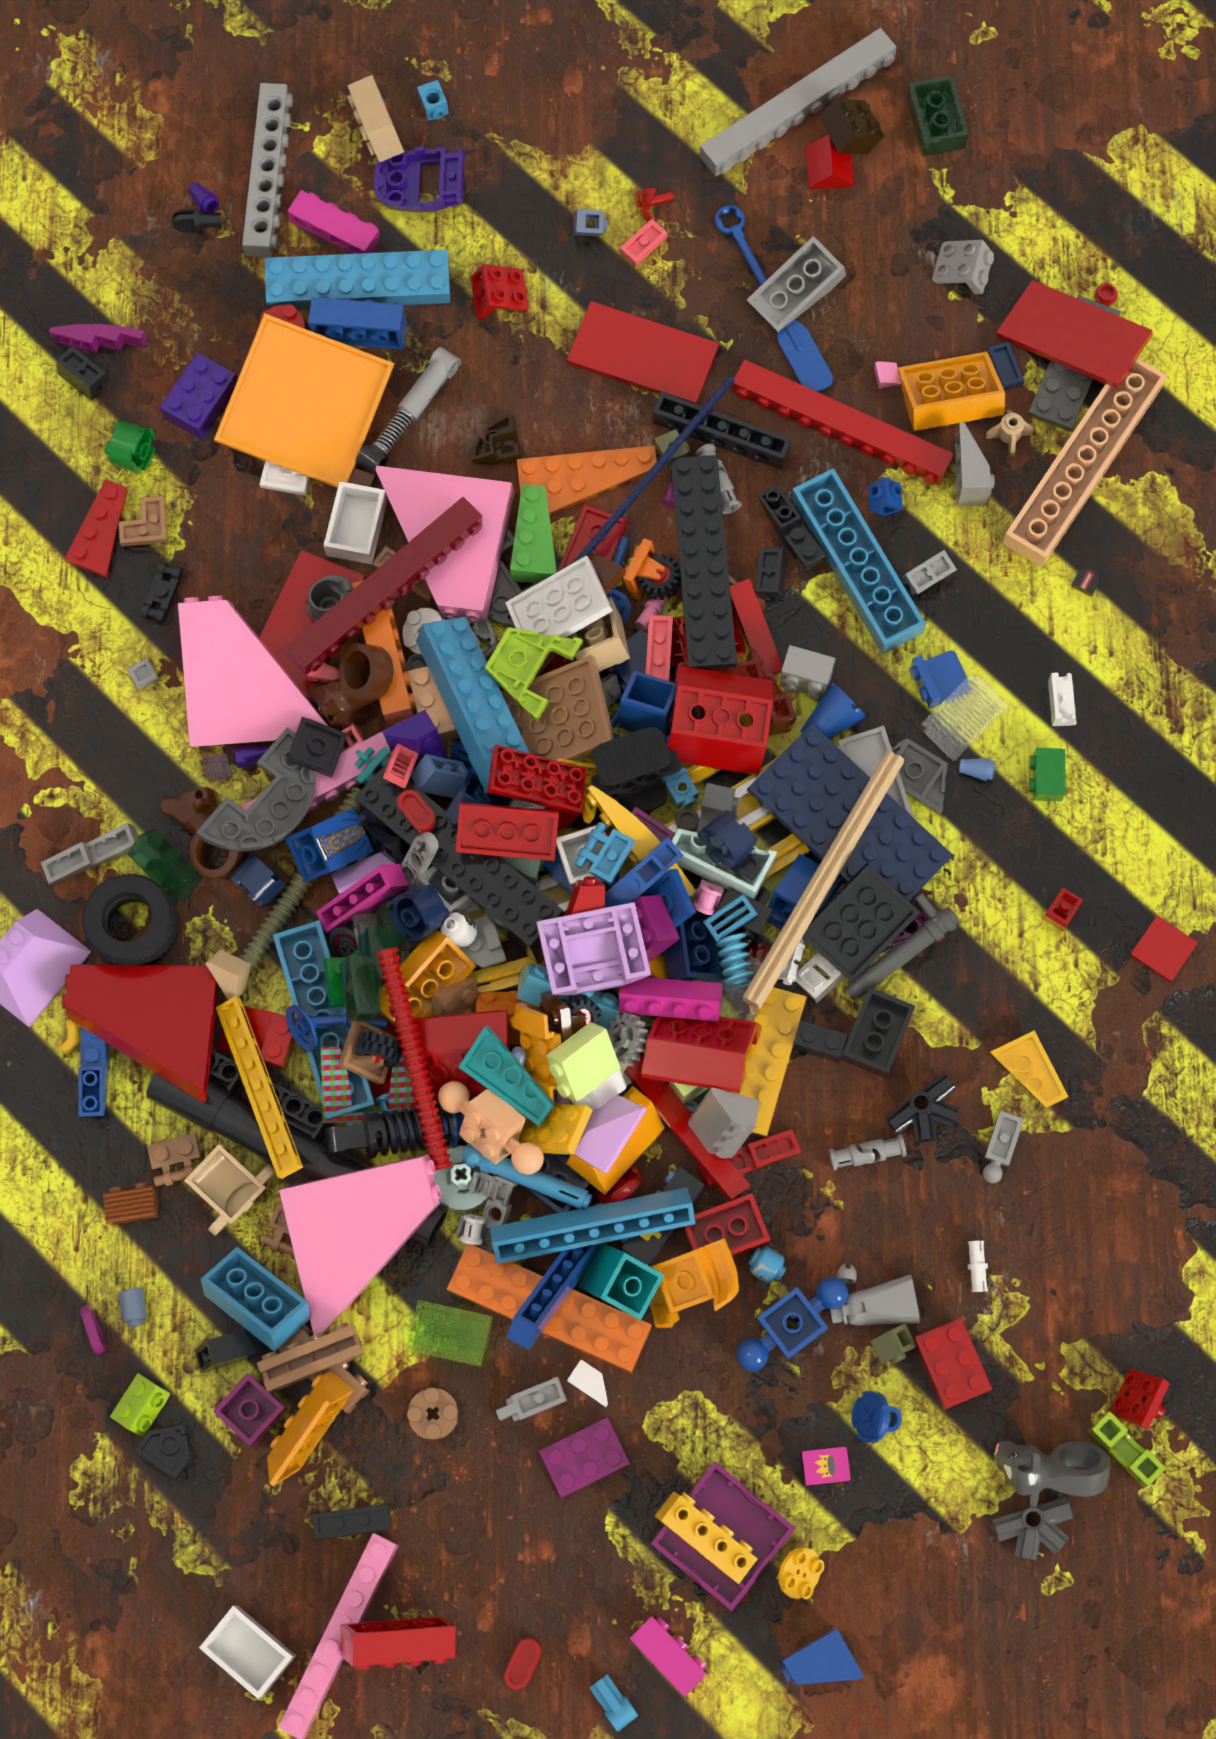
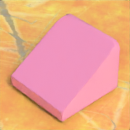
M875 362L874 372L878 389L901 385L897 363Z

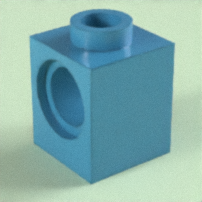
M438 80L417 87L418 98L428 121L437 120L449 114L447 101Z

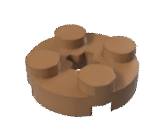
M428 1388L420 1391L413 1397L409 1404L407 1417L411 1428L417 1435L425 1439L435 1440L448 1436L454 1430L458 1421V1407L454 1398L446 1391ZM437 1407L439 1409L437 1413L440 1416L439 1419H431L429 1421L427 1419L429 1415L427 1410Z

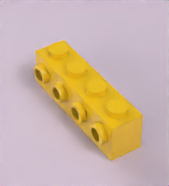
M673 1491L655 1517L729 1578L739 1584L757 1560L751 1554L754 1549L743 1540L739 1543L732 1538L734 1533L723 1524L718 1527L712 1521L715 1517L704 1508L701 1511L693 1506L696 1501L683 1492L680 1496Z

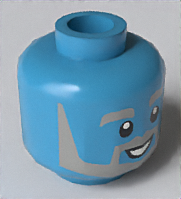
M764 1246L761 1249L757 1247L747 1263L750 1265V1273L764 1283H771L774 1279L779 1281L786 1271V1268L783 1266L784 1256L769 1246Z

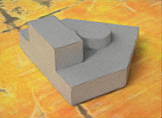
M487 916L473 920L477 926V935L470 945L459 949L476 966L483 969L507 961L494 923Z

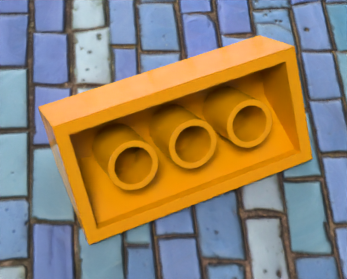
M438 930L427 935L402 963V967H400V970L404 972L402 978L406 979L404 986L408 987L406 994L410 995L408 1001L412 1003L410 1009L414 1011L412 1017L415 1016V1018L432 1016V993L465 980L476 967L448 936ZM383 985L369 1003L393 1024L395 1018L391 1016L393 1014V1010L389 1008L391 1002L387 1001L389 995L385 993L388 990Z
M633 1086L626 1092L623 1098L639 1104L647 1110L609 1172L606 1174L575 1155H570L566 1163L604 1195L607 1194L665 1129L652 1101Z

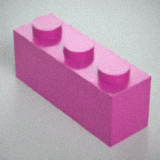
M651 1616L630 1637V1640L685 1697L707 1675L703 1670L706 1665L697 1655L692 1658L685 1651L688 1646L678 1635L673 1638L667 1632L670 1627L660 1616L657 1619Z

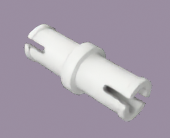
M968 1241L970 1256L968 1270H971L972 1292H987L986 1269H988V1263H985L984 1241Z

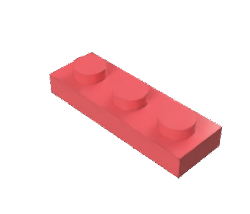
M649 615L645 674L669 681L673 616Z

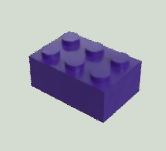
M196 353L159 407L164 419L203 440L230 401L238 381L237 376L232 371Z

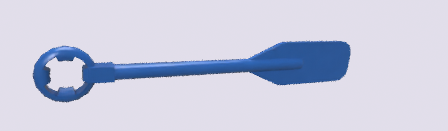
M723 206L715 214V226L720 232L732 235L761 286L767 281V278L742 232V228L745 225L744 213L736 206ZM729 211L735 212V216L741 222L739 225L731 226L730 229L725 228L722 220L718 218L720 215L724 216ZM794 319L781 331L777 332L778 343L800 384L816 392L823 391L831 386L833 381L832 373L807 328Z

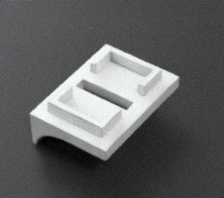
M818 952L797 972L795 982L814 999L815 1003H818L845 976ZM817 965L830 979L826 980L813 967Z

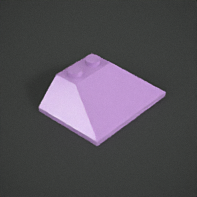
M635 902L536 922L552 995H579L619 987L651 975Z
M40 910L32 911L16 921L0 940V1004L30 1028L65 986V975L69 974L70 965H83L93 952Z
M619 1095L602 1107L593 1109L574 1155L607 1174L647 1109Z

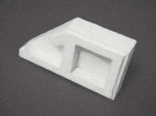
M580 1360L567 1381L607 1407L608 1401L602 1373L583 1360Z

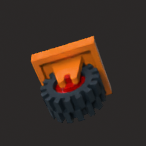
M644 538L642 543L636 546L631 564L625 567L626 572L623 575V580L632 599L639 601L645 591V594L648 597L651 595L654 600L657 599V596H659L660 600H664L665 595L669 599L672 597L671 592L676 595L678 592L677 587L681 588L679 565L669 555L665 558L664 554H660V558H658L653 542Z

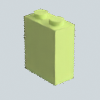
M592 1022L588 1023L546 1055L550 1064L549 1070L557 1082V1091L562 1097L569 1098L575 1102L581 1100L621 1069L606 1028Z

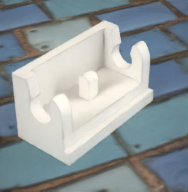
M1051 673L1048 680L1052 726L1076 725L1072 674L1067 673L1066 676L1059 677L1058 673Z

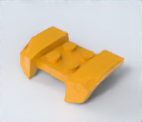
M518 1003L514 1009L515 1014L511 1018V1026L520 1031V1044L525 1050L526 1055L523 1067L554 1102L553 1090L557 1089V1082L549 1070L550 1064L546 1055L561 1044V1034L548 1030V1017L546 1014L529 1009L525 1003Z
M725 1238L650 1266L665 1275L649 1304L656 1328L673 1327V1324L679 1320L678 1311L714 1298V1309L717 1311L730 1302L739 1291L737 1269Z

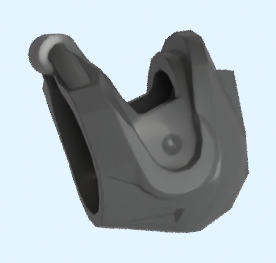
M329 575L315 582L310 587L305 606L307 614L312 621H317L353 590L350 579L343 576Z

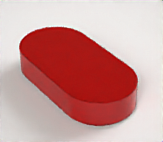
M414 790L402 792L397 799L400 811L416 831L420 833L431 832L437 824L434 812L418 792Z
M527 1638L518 1643L504 1673L505 1683L511 1689L520 1690L529 1683L542 1653L541 1646L536 1640Z

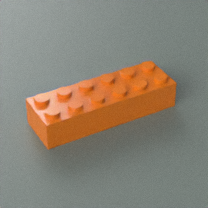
M363 581L352 583L353 589ZM392 607L387 611L382 610L376 615L377 618L371 625L362 627L366 644L383 647L389 653L393 662V681L387 693L379 698L387 729L417 714Z

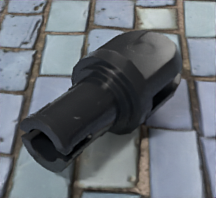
M198 209L179 210L173 214L172 225L179 232H199V230L206 227H222L221 212L200 213Z

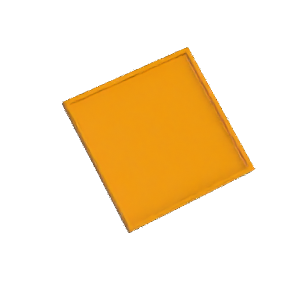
M264 313L214 442L338 489L339 482L348 483L356 464V458L363 447L392 373L394 363Z

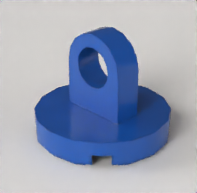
M865 1391L862 1393V1397L857 1398L854 1403L852 1425L853 1428L857 1429L858 1434L856 1436L862 1442L877 1443L883 1439L886 1432H894L899 1428L902 1415L898 1408L888 1405L887 1400L881 1393Z

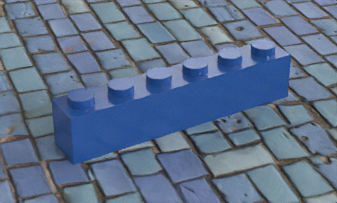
M598 1244L565 1250L559 1254L514 1315L506 1337L507 1339L530 1350L588 1269Z

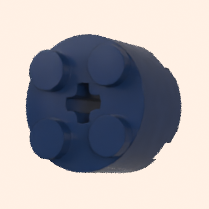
M728 810L723 811L697 835L700 841L709 849L708 855L715 864L721 862L726 867L732 868L755 850L756 840L745 823L740 825L735 820L738 816Z
M251 852L232 872L230 879L237 886L244 889L248 897L263 908L265 905L268 906L287 884L272 868L259 860L260 857Z
M418 884L394 897L391 901L393 910L390 911L394 926L403 936L407 934L412 937L410 939L412 941L421 940L440 929L444 921L449 917V910L444 906L437 888L433 884Z

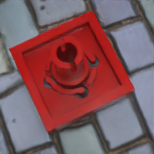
M1130 1368L1110 1412L1119 1420L1149 1429L1153 1419H1160L1165 1413V1406L1161 1402L1170 1383L1162 1378Z

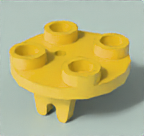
M799 1547L793 1551L789 1550L776 1577L779 1580L782 1592L790 1598H810L814 1587L818 1583L820 1574L824 1570V1562L810 1548Z

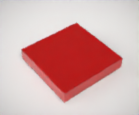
M1157 915L1129 956L1171 983L1198 942Z

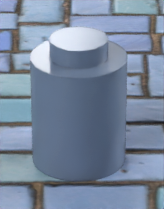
M143 1288L119 1292L122 1323H128V1327L143 1325V1320L148 1319Z

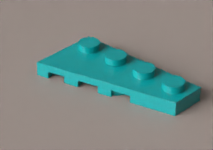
M488 1025L485 1026L459 1065V1068L540 1126L555 1103Z

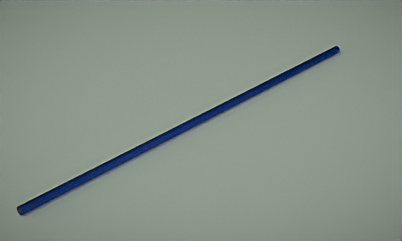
M731 376L725 379L573 563L592 553L734 383L735 380Z

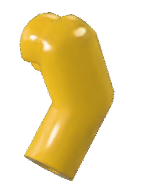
M71 1020L66 1022L68 1039L59 1046L66 1055L81 1043V1026Z

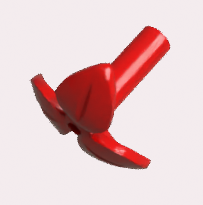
M646 188L641 193L636 191L635 202L637 208L641 207V216L647 222L651 219L654 220L649 208L673 201L672 192L655 196V188Z

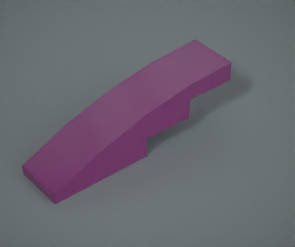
M73 324L51 327L49 330L54 342L97 353L99 345L121 351L124 343L144 349L148 343L143 330L117 325Z

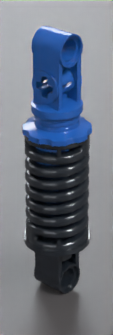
M435 1105L439 1109L437 1115L441 1116L439 1123L443 1124L441 1131L445 1132L443 1138L447 1140L445 1146L457 1148L458 1140L463 1139L459 1132L465 1115L461 1112L449 1113L443 1110L440 1105L438 1107ZM415 1107L410 1108V1110L404 1108L400 1112L392 1110L391 1112L383 1111L381 1114L378 1112H363L361 1125L325 1128L328 1154L365 1148L367 1157L370 1160L377 1157L378 1152H381L382 1156H387L389 1147L393 1155L398 1154L399 1148L401 1153L406 1154L408 1152V1145L411 1152H416L418 1147L420 1151H425L427 1149L424 1146L426 1139L423 1140L422 1138L424 1132L420 1130L422 1124L418 1122L420 1121V1116L417 1117L418 1109H415Z

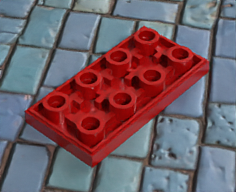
M495 744L492 748L487 792L579 816L583 810L587 769Z

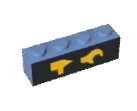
M680 1167L677 1172L672 1170L664 1181L667 1183V1186L662 1192L687 1187L693 1204L704 1189L705 1184ZM675 1228L624 1238L621 1240V1243L624 1244L621 1249L626 1254L649 1265Z

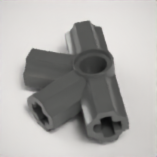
M1065 1496L1037 1505L1036 1507L1026 1508L992 1519L999 1542L1017 1536L1015 1556L1037 1560L1040 1542L1054 1555L1066 1544L1069 1537L1055 1524L1073 1519ZM1031 1511L1039 1516V1523L1034 1527L1029 1526L1026 1522V1515Z

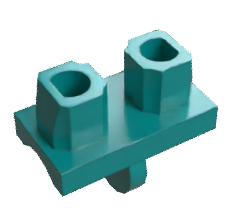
M384 746L372 760L370 756L375 751L371 747L364 753L359 749L355 752L360 757L354 764L358 769L365 762L368 764L356 777L360 784L364 783L367 785L376 775L373 770L378 764L384 767L388 763L390 758V750Z

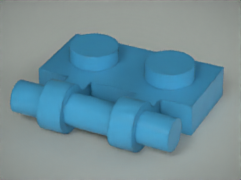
M598 822L595 829H591L588 834L589 839L584 848L579 849L577 853L578 858L574 865L583 869L586 862L592 863L589 873L611 885L633 848L635 840L615 829L612 830L608 837L603 834L607 826ZM597 843H601L603 847L597 856L592 852Z

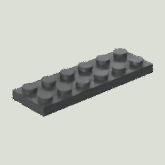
M1080 295L1077 297L1079 300L1120 316L1121 311ZM1050 360L1028 416L1071 432L1093 378Z

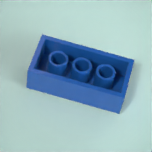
M327 296L312 297L308 321L312 332L348 346L404 350L407 321L403 305L396 302L377 303L373 300L354 301L350 298L340 300L331 299Z

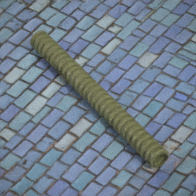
M352 787L350 789L351 794L348 793L346 795L347 800L344 799L342 801L343 806L340 805L338 807L339 812H335L334 815L353 807L356 813L360 814L362 810L354 797L361 789ZM297 869V874L294 873V879L289 881L290 885L285 887L286 891L280 894L282 897L276 900L277 904L272 906L273 910L269 911V916L264 918V924L261 923L260 930H256V936L251 937L252 942L247 943L248 948L243 949L244 954L239 955L240 959L251 964L249 975L254 974L253 970L258 968V962H262V956H266V950H270V944H274L273 934L283 930L282 926L288 923L286 920L292 917L290 914L296 911L295 906L300 905L299 900L304 899L303 894L308 893L307 888L312 887L311 882L316 881V878L304 882L299 869Z

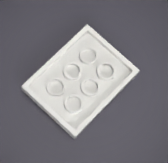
M588 556L581 558L505 602L516 629L536 631L539 634L551 636L556 634L564 638L613 611Z

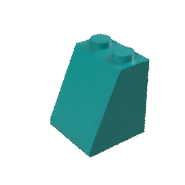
M601 1243L578 1287L641 1320L665 1275L625 1252Z

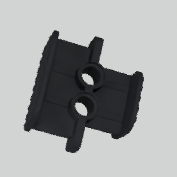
M647 727L597 745L593 749L592 757L598 774L591 778V783L608 796L616 794L619 804L629 812H632L635 806L643 812H648L662 807L666 803L668 796L662 777L679 772L681 764L676 751L668 749L662 732L656 727Z

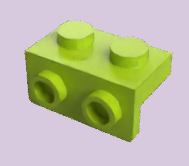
M137 1373L110 1417L128 1430L144 1437L165 1405L170 1393Z

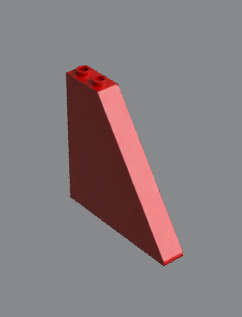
M70 965V972L65 975V989H67V992L62 995L61 1001L62 1009H66L68 1019L200 1102H206L219 984L208 967Z

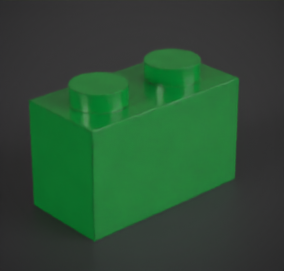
M1036 748L1034 754L1029 757V770H1033V778L1029 779V793H1033V800L1062 802L1065 796V749Z

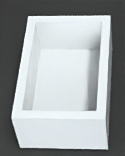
M339 482L323 545L327 556L372 565L388 502L385 490Z
M238 1605L232 1606L199 1647L257 1699L265 1696L296 1657L292 1651Z

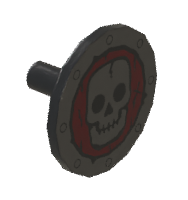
M357 921L350 922L348 924L349 927L338 926L331 931L328 937L329 947L335 958L350 957L355 950H365L368 963L369 949L365 941L370 937V934L366 930L360 933Z

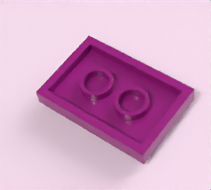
M608 1417L539 1451L561 1498L630 1464Z

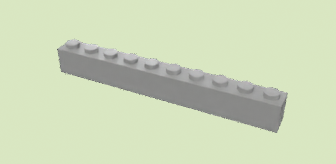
M879 28L700 146V158L715 177L721 173H727L733 165L739 161H745L757 149L765 148L772 139L783 136L789 128L794 125H800L810 114L818 113L824 105L832 102L834 99H838L845 91L853 90L859 82L865 78H871L883 66L887 67L892 64L895 59L896 45Z

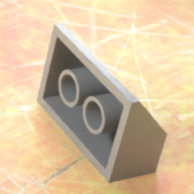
M711 1087L689 1118L688 1125L707 1152L716 1154L720 1158L732 1159L756 1127L759 1100Z

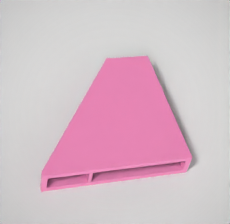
M376 466L378 477L408 542L463 496L483 516L481 530L476 535H470L464 540L465 543L457 551L452 550L441 565H435L431 568L425 580L440 613L445 617H466L470 621L487 620L515 495L512 483Z
M209 596L208 601L199 602V597L184 598V603H178L190 747L277 740L287 727L296 734L302 716L331 727L229 600H223L222 596Z
M428 1154L297 1184L279 1190L304 1297L309 1305L313 1335L320 1332L326 1333L440 1204L441 1191L439 1185H435L433 1177L435 1175L434 1162L429 1160Z

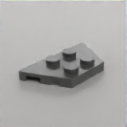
M908 738L900 741L896 746L892 747V751L895 755H900L904 759L899 773L906 794L928 809L941 815L943 812L948 763Z

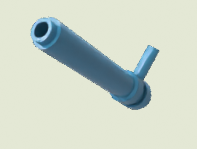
M467 1143L463 1151L461 1160L472 1168L475 1166L479 1167L480 1171L489 1174L491 1172L578 1209H587L591 1202L592 1195L588 1194V1190L539 1170L530 1175L521 1174L513 1167L510 1158L506 1157L495 1165L470 1143Z

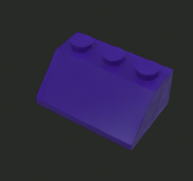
M426 710L382 731L391 753L397 743L419 753L413 770L425 754L449 759L437 728Z

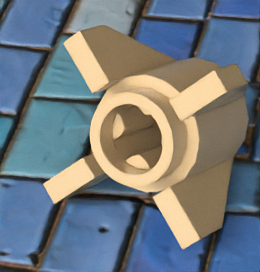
M1005 410L1001 423L987 431L986 439H994L999 436L1003 442L1009 444V457L1015 455L1016 442L1021 436H1031L1034 431L1033 427L1026 423L1019 414L1013 413L1011 410Z

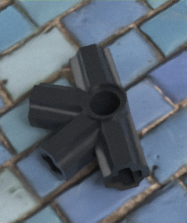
M942 1073L887 1115L885 1120L897 1135L913 1124L915 1142L937 1140L934 1122L952 1128L959 1107L943 1101L957 1089L948 1076ZM923 1098L927 1102V1108L924 1110L917 1109L914 1105V1100Z

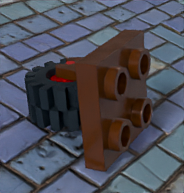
M551 991L541 993L540 1013L546 1014L548 1017V1030L561 1034V1044L590 1022L599 1026L602 1025L598 1021L603 1020V1016L600 1014L602 1012L601 1009L586 995L582 996L579 994L576 997L568 995L569 1000L565 998L560 1000L557 996L552 995Z

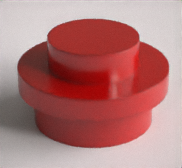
M1106 283L1096 289L1094 297L1096 302L1111 306L1116 302L1118 292L1113 285Z

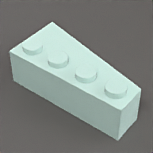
M678 829L672 842L684 855L676 862L679 866L727 890L730 887L755 899L774 864L776 851H763L756 849L757 847L754 846L755 850L750 854L758 857L761 868L759 874L749 884L721 862L715 864L708 855L709 849L698 838V833Z

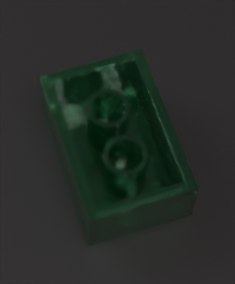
M953 75L910 83L906 99L921 156L965 149L969 134Z

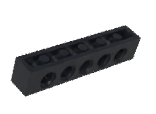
M663 392L660 393L653 410V424L670 430L676 429L678 433L714 444L717 447L781 470L790 452L791 438Z

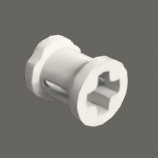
M464 1215L465 1227L463 1235L460 1236V1241L472 1245L482 1244L481 1232L483 1224L486 1223V1218L478 1215Z

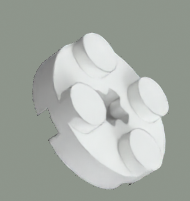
M431 608L411 611L403 626L404 645L412 652L422 655L416 642L422 624L445 620L443 615Z

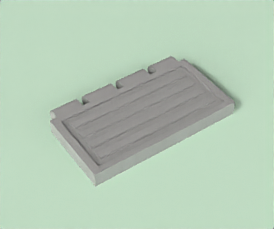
M885 726L838 740L839 745L837 746L870 778L887 750L892 751ZM898 772L886 793L914 817L900 773Z

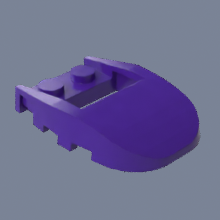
M424 146L415 147L413 151L403 152L378 162L374 175V191L376 196L387 207L408 212H435L463 204L464 162L466 160L464 150L458 148V153L447 152L444 147L425 149ZM440 163L439 198L434 199L432 202L422 203L420 202L422 165Z

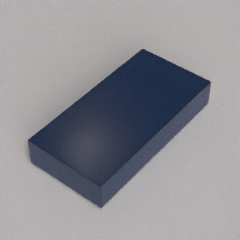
M1009 341L987 347L986 352L990 356L1003 389L1007 390L1023 385L1024 378Z

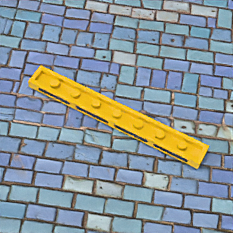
M234 996L217 1006L216 1010L276 1175L283 1179L303 1166L241 998Z

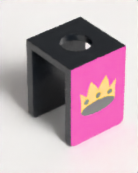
M846 1447L802 1451L800 1453L804 1487L847 1482L851 1479Z

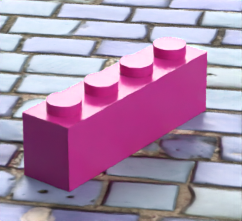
M301 190L287 211L291 223L351 254L373 253L381 241L379 229L374 224L359 220L351 212L345 213L341 211L335 204L331 202L326 203L311 192L306 193Z
M400 864L380 865L316 911L325 933H330L338 926L349 927L348 924L352 921L358 922L408 887L409 883Z
M645 977L621 986L619 993L620 1013L719 1021L722 1006V983Z

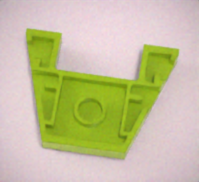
M508 627L486 664L485 671L534 720L538 721L548 705V700L529 691V686L550 651L573 661L583 644V640L576 637L574 639L564 638L556 634L554 636L544 635L536 631Z

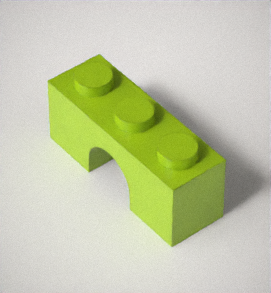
M1110 1411L1104 1413L1091 1426L1088 1432L1142 1487H1148L1166 1467L1148 1449H1144L1137 1444L1128 1434V1429Z

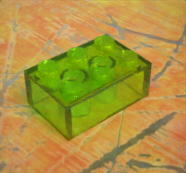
M418 1300L407 1351L483 1369L494 1318L489 1315Z

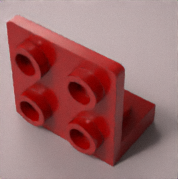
M482 264L470 276L477 318L485 319L495 308L526 312L529 309L522 269Z

